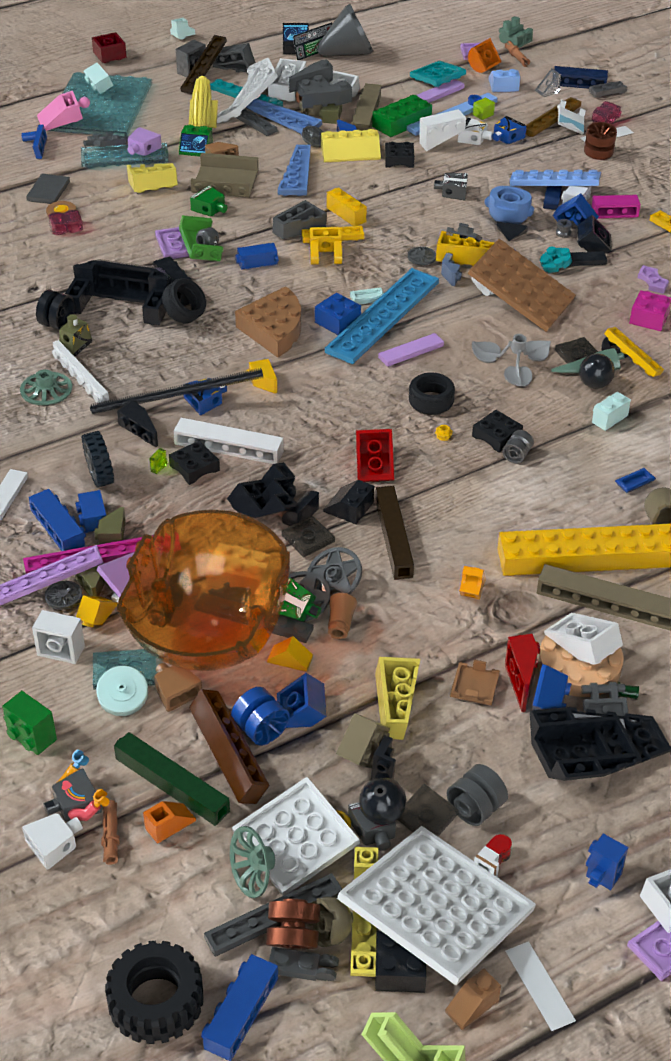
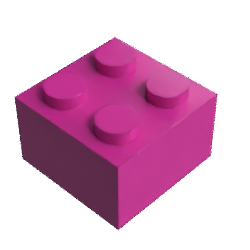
M640 290L632 306L629 324L662 331L670 313L671 297Z

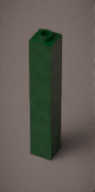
M128 732L124 737L116 741L114 745L116 760L178 802L183 803L187 808L214 826L230 812L229 797L132 733Z

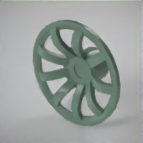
M46 369L40 370L25 379L20 387L22 398L34 405L59 403L66 399L72 391V383L67 376ZM58 376L64 379V381L61 382L56 380ZM26 384L33 386L29 389H24ZM68 384L67 389L59 387ZM54 389L64 394L61 397H59L55 393ZM48 390L54 400L47 401ZM35 391L34 394H33L32 396H30V397H28V396L25 394V393H31V392ZM42 391V401L34 400Z
M242 826L235 830L231 839L230 864L235 881L246 896L257 898L263 895L269 882V870H272L275 866V854L270 846L264 845L261 837L253 828ZM243 832H248L246 841L243 838ZM253 836L259 842L257 846H255L252 842ZM237 839L246 850L236 846ZM235 854L247 857L248 860L236 863ZM249 866L250 868L240 877L237 869ZM263 871H265L264 883L260 878ZM250 877V881H249V884H248L249 889H248V888L245 886V882H246V880ZM255 882L260 888L259 891H255L254 889Z

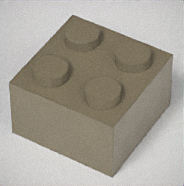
M354 713L336 754L357 765L372 769L374 753L384 735L390 736L388 733L390 728L370 718Z

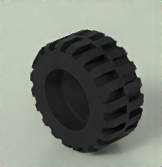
M155 940L148 941L149 944L146 945L139 943L134 945L133 950L127 949L121 954L122 959L117 958L113 962L112 969L108 971L106 977L105 993L112 1022L115 1027L120 1028V1033L125 1037L131 1035L132 1040L138 1043L141 1040H146V1044H155V1041L159 1040L162 1043H166L173 1036L175 1039L182 1036L183 1030H189L194 1025V1019L199 1018L204 1002L202 974L198 962L194 961V956L189 951L184 953L183 947L178 944L171 946V943L168 941L156 943ZM153 979H164L178 987L176 993L170 999L160 1004L147 1005L136 1001L132 997L134 991L141 984Z

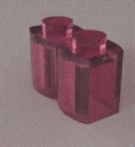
M608 101L603 102L600 107L593 111L592 121L612 124L617 118H620L622 113L621 106Z
M69 210L64 213L54 212L48 215L49 225L54 235H62L67 232L75 233L83 230L82 219L77 210Z

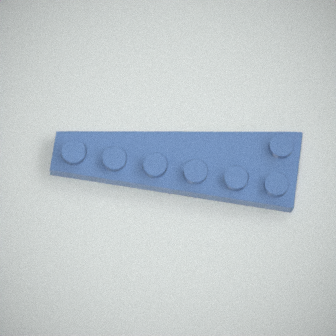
M254 99L246 106L247 109L300 134L306 126H316L319 128L322 125L321 119L260 99Z
M296 145L290 159V164L287 166V171L284 173L283 180L279 184L278 195H307L311 145Z

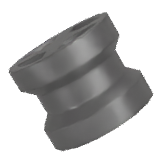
M560 219L557 222L556 234L559 237L567 238L571 236L572 222L568 219Z

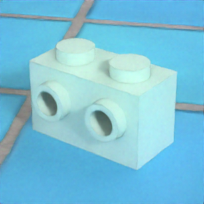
M97 62L83 71L86 75L84 77L86 82L91 85L94 91L97 90L99 94L114 86L109 75Z
M618 391L608 396L605 400L594 406L592 423L604 431L608 430L628 416L631 399Z

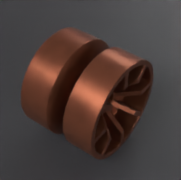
M606 122L590 124L587 127L584 145L585 154L596 160L610 158L614 153L617 129L612 124Z
M283 899V901L269 902L268 919L281 922V926L267 928V946L318 949L319 932L314 929L305 928V924L319 922V904L307 903V900Z

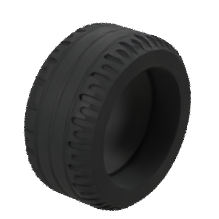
M177 279L163 291L162 303L164 309L172 319L179 323L188 324L195 321L206 309L204 292L199 285L190 279ZM177 292L182 293L189 300L191 310L181 304Z
M434 372L423 373L412 379L409 385L410 405L420 413L427 415L441 414L448 411L454 403V383L443 374ZM426 392H435V393H438V395H428V394H425V393H426Z

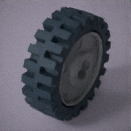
M94 431L82 435L84 455L94 484L98 488L114 483L113 467L111 466L109 452L107 451L100 431Z

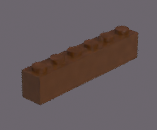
M201 689L189 709L238 803L257 804L270 785L219 691Z

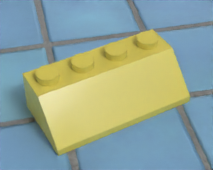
M342 130L339 132L326 131L321 133V150L324 162L381 160L378 130Z

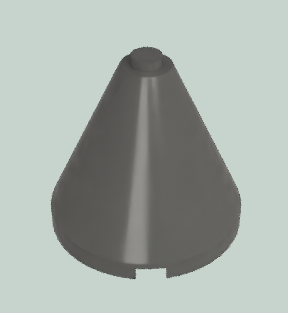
M351 4L343 8L318 43L317 50L320 55L324 57L365 55L374 52Z

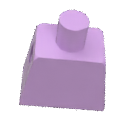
M140 127L128 137L127 150L131 155L137 153L146 156L162 148L160 134Z

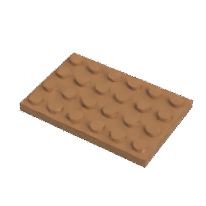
M498 239L468 272V275L545 332L549 330L576 296L571 290L564 287L501 239Z

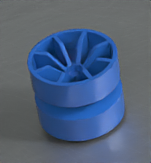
M254 687L245 692L236 701L231 712V716L239 728L245 731L246 735L259 746L267 745L277 739L286 729L290 719L289 712L264 687Z

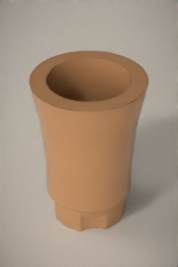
M336 593L330 597L328 634L334 639L340 640L348 636L353 614L358 604L356 598L350 594Z

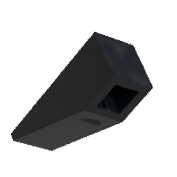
M131 401L117 410L118 424L122 428L127 429L154 447L158 446L157 431L144 407Z

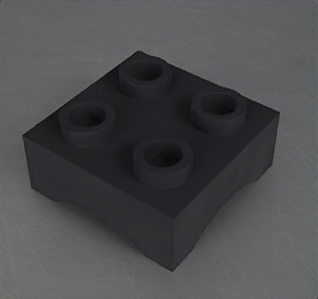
M393 141L385 143V167L390 168L395 165H404L414 168V143H396Z
M494 410L473 425L472 437L487 442L499 453L515 431L523 430V425L500 411Z
M200 441L169 454V466L177 470L189 485L195 483L206 474L220 471V460Z

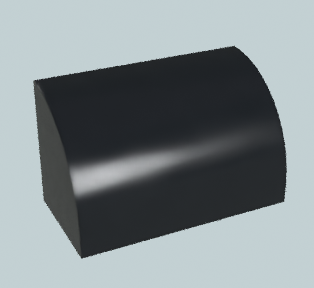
M306 492L296 502V508L288 510L283 515L282 523L298 530L319 509V492Z

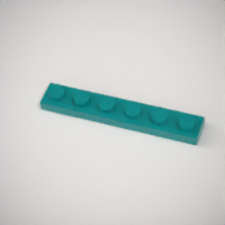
M216 79L210 84L211 90L234 98L238 96L243 88L242 86L225 82L222 79ZM261 94L257 98L283 107V101L277 98H272L265 94Z

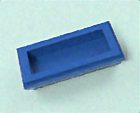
M642 468L615 480V482L624 492L629 493L652 483L656 478L645 468Z

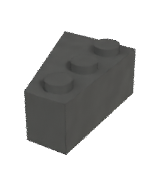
M246 43L223 47L212 65L215 68L236 70V72L247 73L248 67L256 62L250 44Z
M304 200L273 217L272 233L281 239H287L301 235V229L326 227L327 213Z

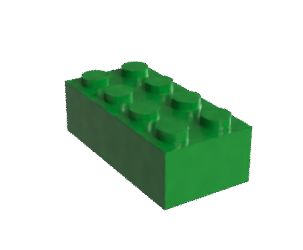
M410 95L407 98L400 99L395 103L373 111L372 127L391 138L407 131V126L420 121V118L431 116L432 104L419 98L417 95Z

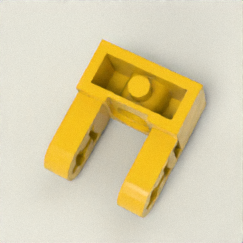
M341 227L310 228L311 265L319 264V252H334V264H342Z

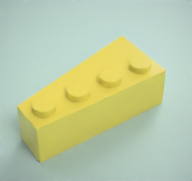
M379 657L375 677L380 723L390 728L388 732L390 734L389 737L393 739L404 740L420 659Z

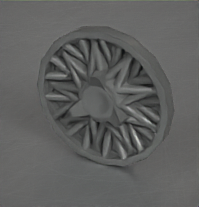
M306 126L303 128L301 133L303 140L313 147H321V133L323 131L316 126Z
M414 247L408 251L407 258L414 264L428 265L436 260V252L428 247Z
M67 580L52 584L45 592L47 604L59 610L75 607L82 599L81 587L77 583Z

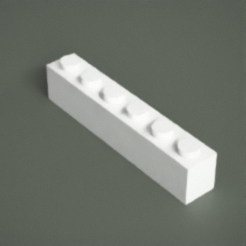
M180 418L174 429L175 445L186 447L200 441L211 452L269 464L278 463L284 452L283 437L186 418Z

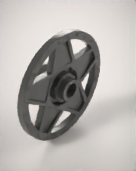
M334 547L316 556L307 571L323 577L329 585L330 592L336 589L341 593L351 594L361 580L362 564L353 551L343 547ZM340 552L348 554L354 559L342 562ZM328 555L325 565H317L321 559ZM357 570L356 577L352 585H350L348 577ZM319 582L317 590L326 592L324 586Z
M299 571L287 575L292 579L304 577L298 583L316 596L313 604L323 603L320 606L322 608L320 614H322L327 608L331 597L330 588L326 580L320 575L308 571ZM285 577L273 588L271 603H273ZM316 580L324 586L326 592L315 589ZM307 615L304 622L312 620L314 617Z

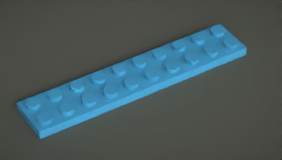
M411 268L325 347V353L354 364L439 284V278Z

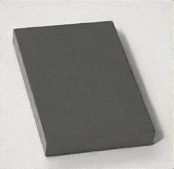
M41 174L27 194V201L46 204L57 202L69 184L70 177Z

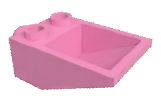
M73 91L60 94L37 115L40 125L44 124L47 131L72 122H78L83 119L79 107L88 108L90 100L87 97H82L77 102Z

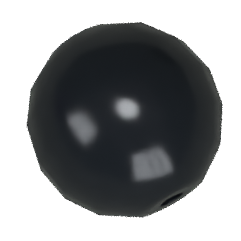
M599 353L587 356L580 364L579 369L581 381L593 389L607 386L611 383L615 373V367L611 359Z
M377 777L367 782L362 788L359 805L361 812L369 821L378 825H388L400 819L404 813L407 799L405 791L397 781L389 777Z

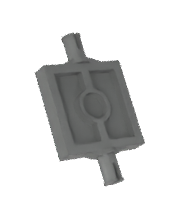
M106 132L105 135L94 133L93 136H87L88 140H84L83 144L85 147L124 145L128 142L129 136L121 137L119 134H114V132Z

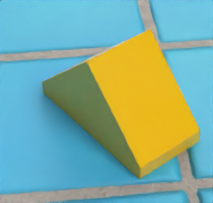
M292 636L273 646L267 663L307 672L313 654Z

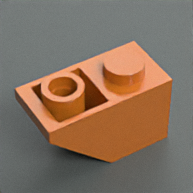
M161 801L143 812L145 829L157 844L196 821V818L183 803Z

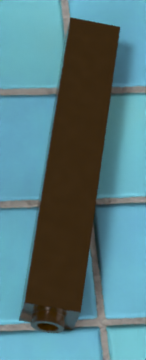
M376 487L375 502L394 580L413 578L414 562L395 487Z

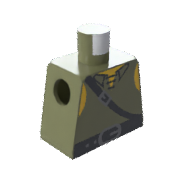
M72 314L67 317L68 322L59 330V341L75 357L92 343V337L88 323Z

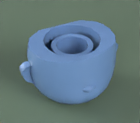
M497 186L491 190L490 195L484 201L486 207L489 208L491 217L496 222L521 224L534 213V207L531 205V194L518 187Z

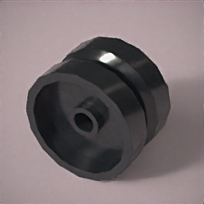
M50 289L44 291L36 306V319L38 323L60 330L68 322L67 317L75 312L73 297Z

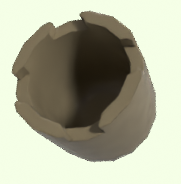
M657 488L651 491L645 499L644 508L652 525L671 524L670 488Z

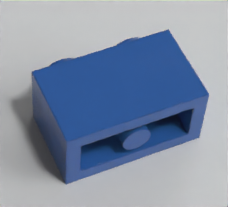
M100 490L78 494L79 502H75L77 513H81L78 515L80 526L84 525L85 533L95 531V528L99 526V520L107 516Z

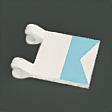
M561 99L560 104L557 105L558 124L583 135L586 110L580 108V112L576 114L565 109L566 101Z

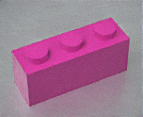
M637 195L593 196L591 207L599 216L598 218L639 217L641 204Z

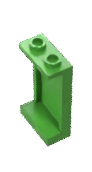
M182 215L179 231L190 259L221 260L222 246L197 244L196 242L198 231L212 226L213 221L211 218Z

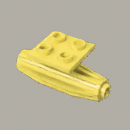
M200 76L195 81L192 100H190L189 125L217 128L218 100H212L210 80L205 76Z

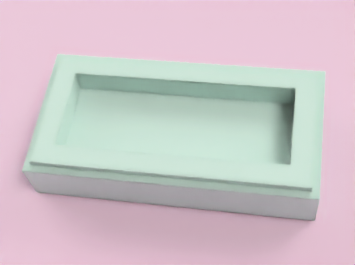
M380 287L351 291L350 297L352 301L360 305L374 303L384 293Z

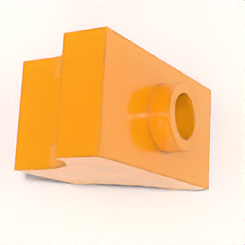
M464 566L459 590L461 596L480 600L486 581L484 570Z

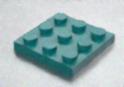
M440 60L410 72L411 78L423 81L426 84H432L434 87L441 86L443 83H449L453 79H459L461 76L466 75V69Z

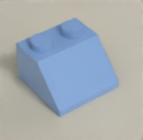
M515 69L491 71L489 83L492 92L519 91V71Z

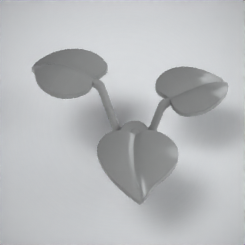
M515 334L513 340L509 341L502 352L500 347L492 342L472 341V350L480 361L494 363L497 357L500 358L511 347L512 352L517 354L516 367H507L504 377L513 385L525 387L532 380V372L528 367H519L520 354L523 352L524 355H528V358L533 361H543L549 355L551 341L526 342V336Z

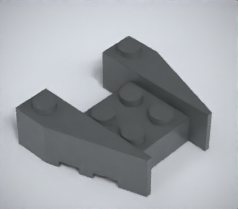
M327 59L315 62L289 77V93L297 91L302 97V108H313V105L325 107L333 103L337 106L352 102V86L346 80L331 85L328 83V81L333 80V66Z

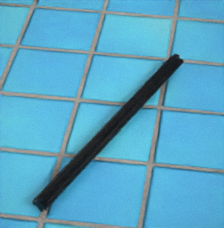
M258 368V371L257 369L256 371L254 369V372L253 370L245 371V373L243 371V374L242 372L241 374L240 372L234 373L232 376L230 374V377L226 375V378L225 376H219L217 379L215 377V380L211 378V381L210 379H206L204 382L202 380L200 383L198 381V384L197 382L196 384L191 382L189 385L187 383V386L183 384V387L178 385V387L174 386L172 389L168 387V390L163 388L161 391L159 389V392L158 390L157 392L155 390V393L151 391V394L150 392H146V394L144 392V395L143 393L142 395L140 393V396L139 394L138 396L136 395V397L131 395L129 398L127 396V399L126 397L125 399L124 397L123 399L121 398V400L116 398V400L114 399L113 401L112 399V402L108 400V403L106 401L104 404L102 402L98 404L97 402V405L96 403L95 405L93 403V406L91 404L90 411L92 414H96L98 412L115 410V408H122L131 401L143 404L145 402L175 397V395L181 396L190 394V392L195 393L205 391V389L218 388V386L233 385L235 382L237 384L250 381V379H261V377L263 378V371L261 368L260 370Z

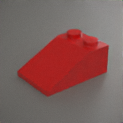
M392 429L356 430L357 479L363 482L394 481Z
M533 633L508 637L505 667L521 712H526L535 669L538 668L537 655L540 654V645L538 641H535Z

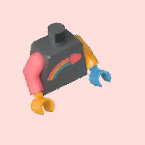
M76 750L72 755V760L75 763H71L62 777L52 786L54 799L43 803L48 816L60 811L67 822L75 817L79 821H88L93 815L102 812L101 805L106 807L110 802L109 798L106 797L108 793L103 789L95 791L83 768L80 769V766L88 764L89 758L84 755L83 751Z

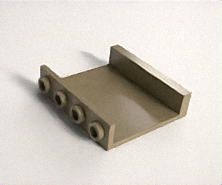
M201 153V167L196 179L191 178L192 193H198L207 186H211L224 194V196L250 198L259 171L258 157Z

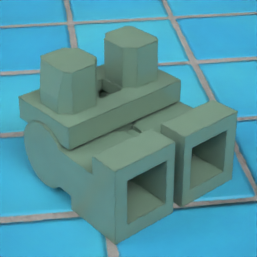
M514 16L511 18V21H503V27L499 28V39L502 43L511 41L520 48L532 42L533 29H523L524 25L520 24V18Z

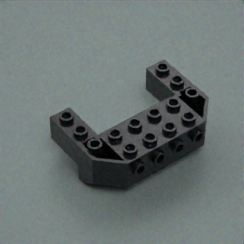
M103 259L92 260L73 266L75 278L65 294L72 296L75 301L74 314H82L90 298L97 296L100 298L144 303L142 306L143 322L145 324L160 325L166 314L162 303V294L165 288L173 282L172 278L163 268Z

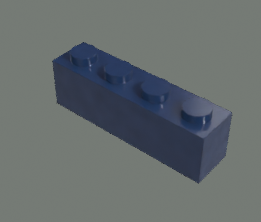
M555 66L552 86L589 89L590 86L607 83L608 70Z

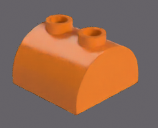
M491 38L474 46L468 53L470 66L479 73H483L502 62Z

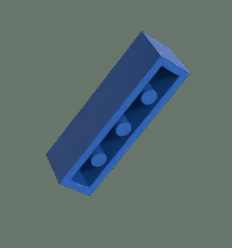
M50 489L28 497L31 512L61 551L85 546L84 538H86V533L84 529L77 525L75 517L69 515L67 507L65 505L62 506L56 494L54 495Z
M253 954L250 955L247 962L244 961L241 964L236 981H232L227 988L226 998L223 1003L219 1002L216 1006L213 1020L203 1028L201 1037L203 1038L204 1050L232 1061L278 980V965Z

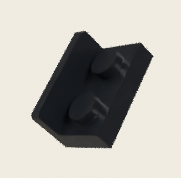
M384 735L374 753L371 780L377 777H389L394 780L396 760L392 758L394 748H392L393 738Z

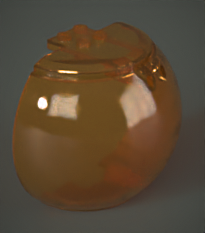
M199 510L183 513L171 519L167 518L158 526L153 537L152 535L144 534L141 541L137 542L133 556L127 560L126 568L130 578L118 600V614L132 637L147 652L167 664L194 671H215L238 665L251 657H255L263 649L276 626L288 586L290 552L287 551L282 540L270 528L240 513L224 510Z

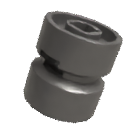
M524 430L515 431L502 450L503 456L511 463H521L534 444L533 437Z

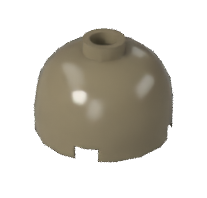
M322 897L312 901L311 903L320 905L319 922L309 924V926L313 925L314 930L319 932L318 945L328 947L342 943L349 936L353 923V914L348 906L336 897Z

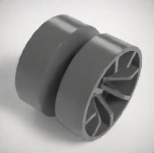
M476 764L463 775V778H459L447 789V799L451 808L463 821L472 826H479L492 815V812L498 810L508 800V791L503 780L495 771L483 764Z

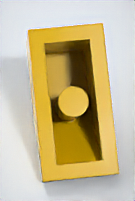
M269 359L249 362V369L246 372H249V370L254 372V369L258 371V368L259 370L261 368L263 371V378L251 380L253 386L272 393H278L277 377Z
M83 595L76 617L81 618L82 625L93 628L94 625H102L117 607L118 602L101 596Z

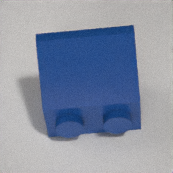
M542 664L532 705L533 710L567 707L564 699L565 695L569 696L572 683H568V675Z
M308 673L303 674L277 693V701L290 714L289 723L286 728L312 727L327 717L324 683Z

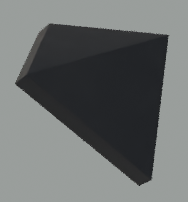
M498 221L496 224L508 241L528 231L526 225Z

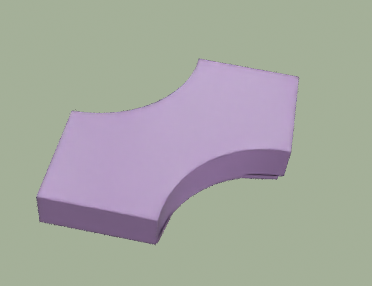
M643 265L638 273V278L648 284L650 291L665 293L669 281L658 274V269Z

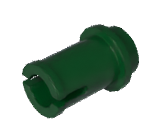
M625 685V692H618V698L624 697L637 700L639 686Z

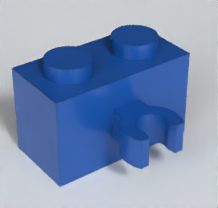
M604 833L598 841L594 840L588 850L591 855L586 861V866L588 867L586 877L590 878L588 884L595 888L602 885L612 890L622 875L628 847Z

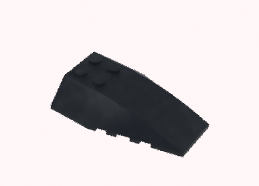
M575 707L530 711L531 744L548 778L567 781L604 777L671 752V746L653 716L628 713L625 716H619L616 712L607 711L606 714L596 713L593 709H586L583 712L577 711Z

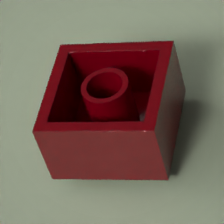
M116 32L92 37L93 53L102 63L127 58L126 43Z

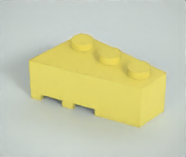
M173 163L154 164V167H145V164H140V167L131 168V165H127L128 182L134 192L142 193L145 190H158L163 187L172 188L178 185L176 168Z

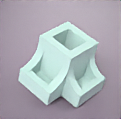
M184 18L171 20V35L178 39H185L186 36L195 35V29L188 26V20Z

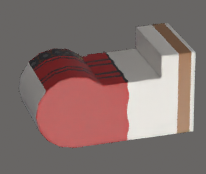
M503 834L494 836L475 856L474 862L498 877L499 865L501 862L507 861L511 856V839Z

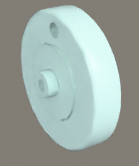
M130 666L113 667L100 677L96 688L97 698L101 707L106 712L115 716L131 715L140 710L148 698L146 678L136 668Z

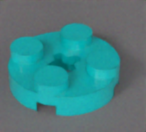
M551 246L546 249L547 252L540 258L543 270L550 273L559 272L560 268L564 267L565 269L572 262L569 248H555Z

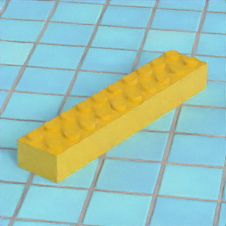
M671 524L499 532L497 549L503 576L541 574L545 564L572 572L670 568Z

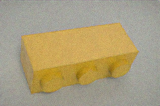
M339 187L327 192V208L352 226H359L366 222L367 206Z

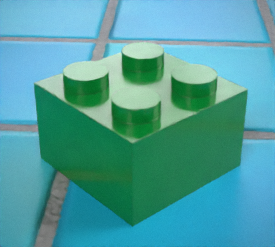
M21 690L2 705L8 736L12 740L19 741L27 751H32L39 755L57 740L52 711Z

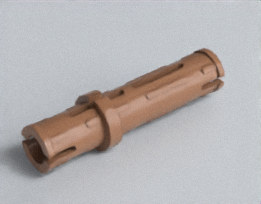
M507 41L510 45L505 43V48L524 67H527L525 63L529 65L530 60L520 51L518 46L514 45L511 41Z
M110 800L109 805L103 807V837L101 838V845L104 848L103 862L112 865L118 862V846L120 844V838L117 835V802L114 800Z

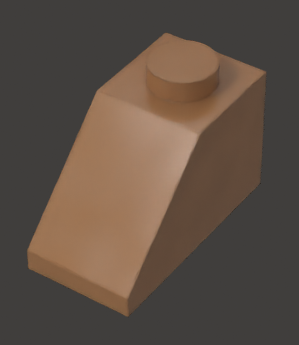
M484 968L465 982L445 1009V1013L463 1030L499 1002L501 985Z

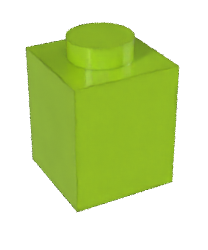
M486 97L474 102L473 115L481 120L493 116L495 102Z

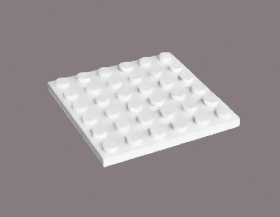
M423 826L419 827L343 888L337 898L455 985L461 982L526 919L536 906L533 901Z

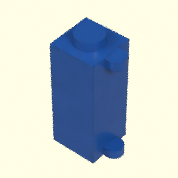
M274 243L237 248V254H235L236 264H239L241 270L276 265L279 262Z

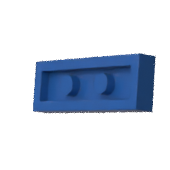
M44 124L38 125L37 131L21 134L23 142L34 140L32 147L36 159H42L47 141Z

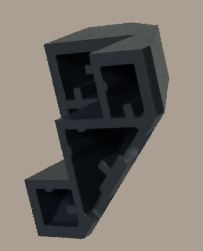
M284 462L273 464L261 480L238 483L227 500L238 513L253 518L295 509L297 506L296 501H294L296 496V486L293 485L295 475Z

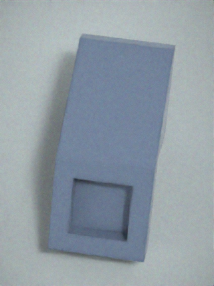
M446 253L442 260L441 275L451 286H455L457 281L461 280L462 272L460 271V265L454 264L452 260L453 254Z

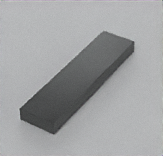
M245 108L236 117L266 136L278 132L275 125Z

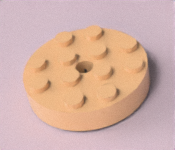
M545 636L540 646L538 667L539 671H541L542 664L568 675V683H572L569 695L591 697L590 693L582 694L581 686L589 685L590 683H597L598 685L608 684L609 682L617 683L621 676L624 657L620 647L600 663L592 665L578 660L548 636Z

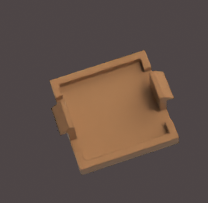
M474 659L473 667L459 662L450 697L492 706L500 670H486L487 662Z

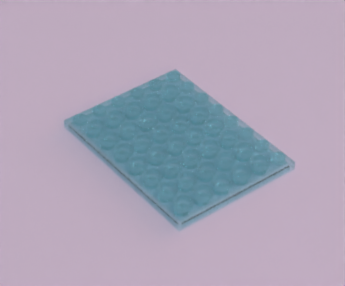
M81 72L73 73L63 93L73 91L77 102L80 98L87 97L90 100V106L88 108L79 107L83 119L78 122H72L47 131L81 134L100 133L101 135H105L106 132H114V134H119L121 137L128 136L152 85V79L146 77L135 78L133 76L122 77L120 75L109 76L114 86L99 94L97 90L94 91L91 85L86 82L85 74Z

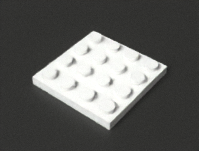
M308 777L232 827L233 832L242 826L253 828L261 837L264 845L272 848L275 854V866L272 870H269V879L282 896L292 892L360 844L356 834ZM243 832V838L245 841L247 840L248 832ZM253 836L252 842L255 846H257L259 842Z

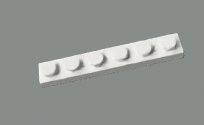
M59 340L53 342L54 349L52 354L55 359L61 362L63 368H66L70 375L77 379L79 385H82L86 392L92 395L96 403L100 402L101 404L102 402L104 404L106 401L108 403L109 394L105 388Z

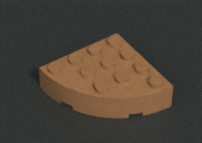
M285 286L236 310V328L276 357H280L290 350L292 344L299 339L301 333V305L295 294Z

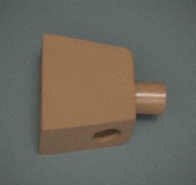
M160 663L156 667L157 674L154 676L155 688L167 712L194 700L202 689V681L181 663L168 667L166 663Z

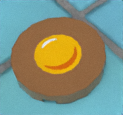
M68 201L53 202L46 208L47 217L57 222H61L62 219H66V221L71 220L77 214L76 206Z

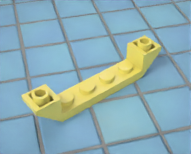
M355 847L354 880L378 861V848ZM353 911L350 976L376 977V927Z

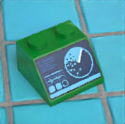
M184 125L181 131L179 155L200 157L201 153H205V145L213 143L212 128Z

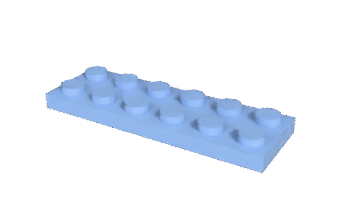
M516 170L511 175L510 186H599L601 172H598V170H589V172H583V170H574V172H568V170H559V172H553V170H545L544 172H538V170H530V172Z

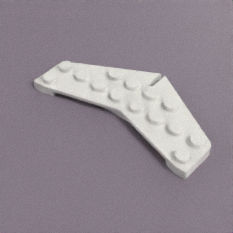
M265 58L248 67L247 73L249 75L247 82L233 104L217 115V123L227 122L231 117H238L246 106L254 99H257L277 79L278 75L269 58Z

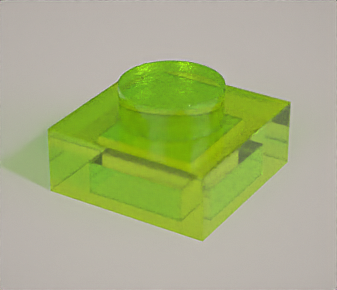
M159 448L149 458L152 473L158 474L166 467V450Z

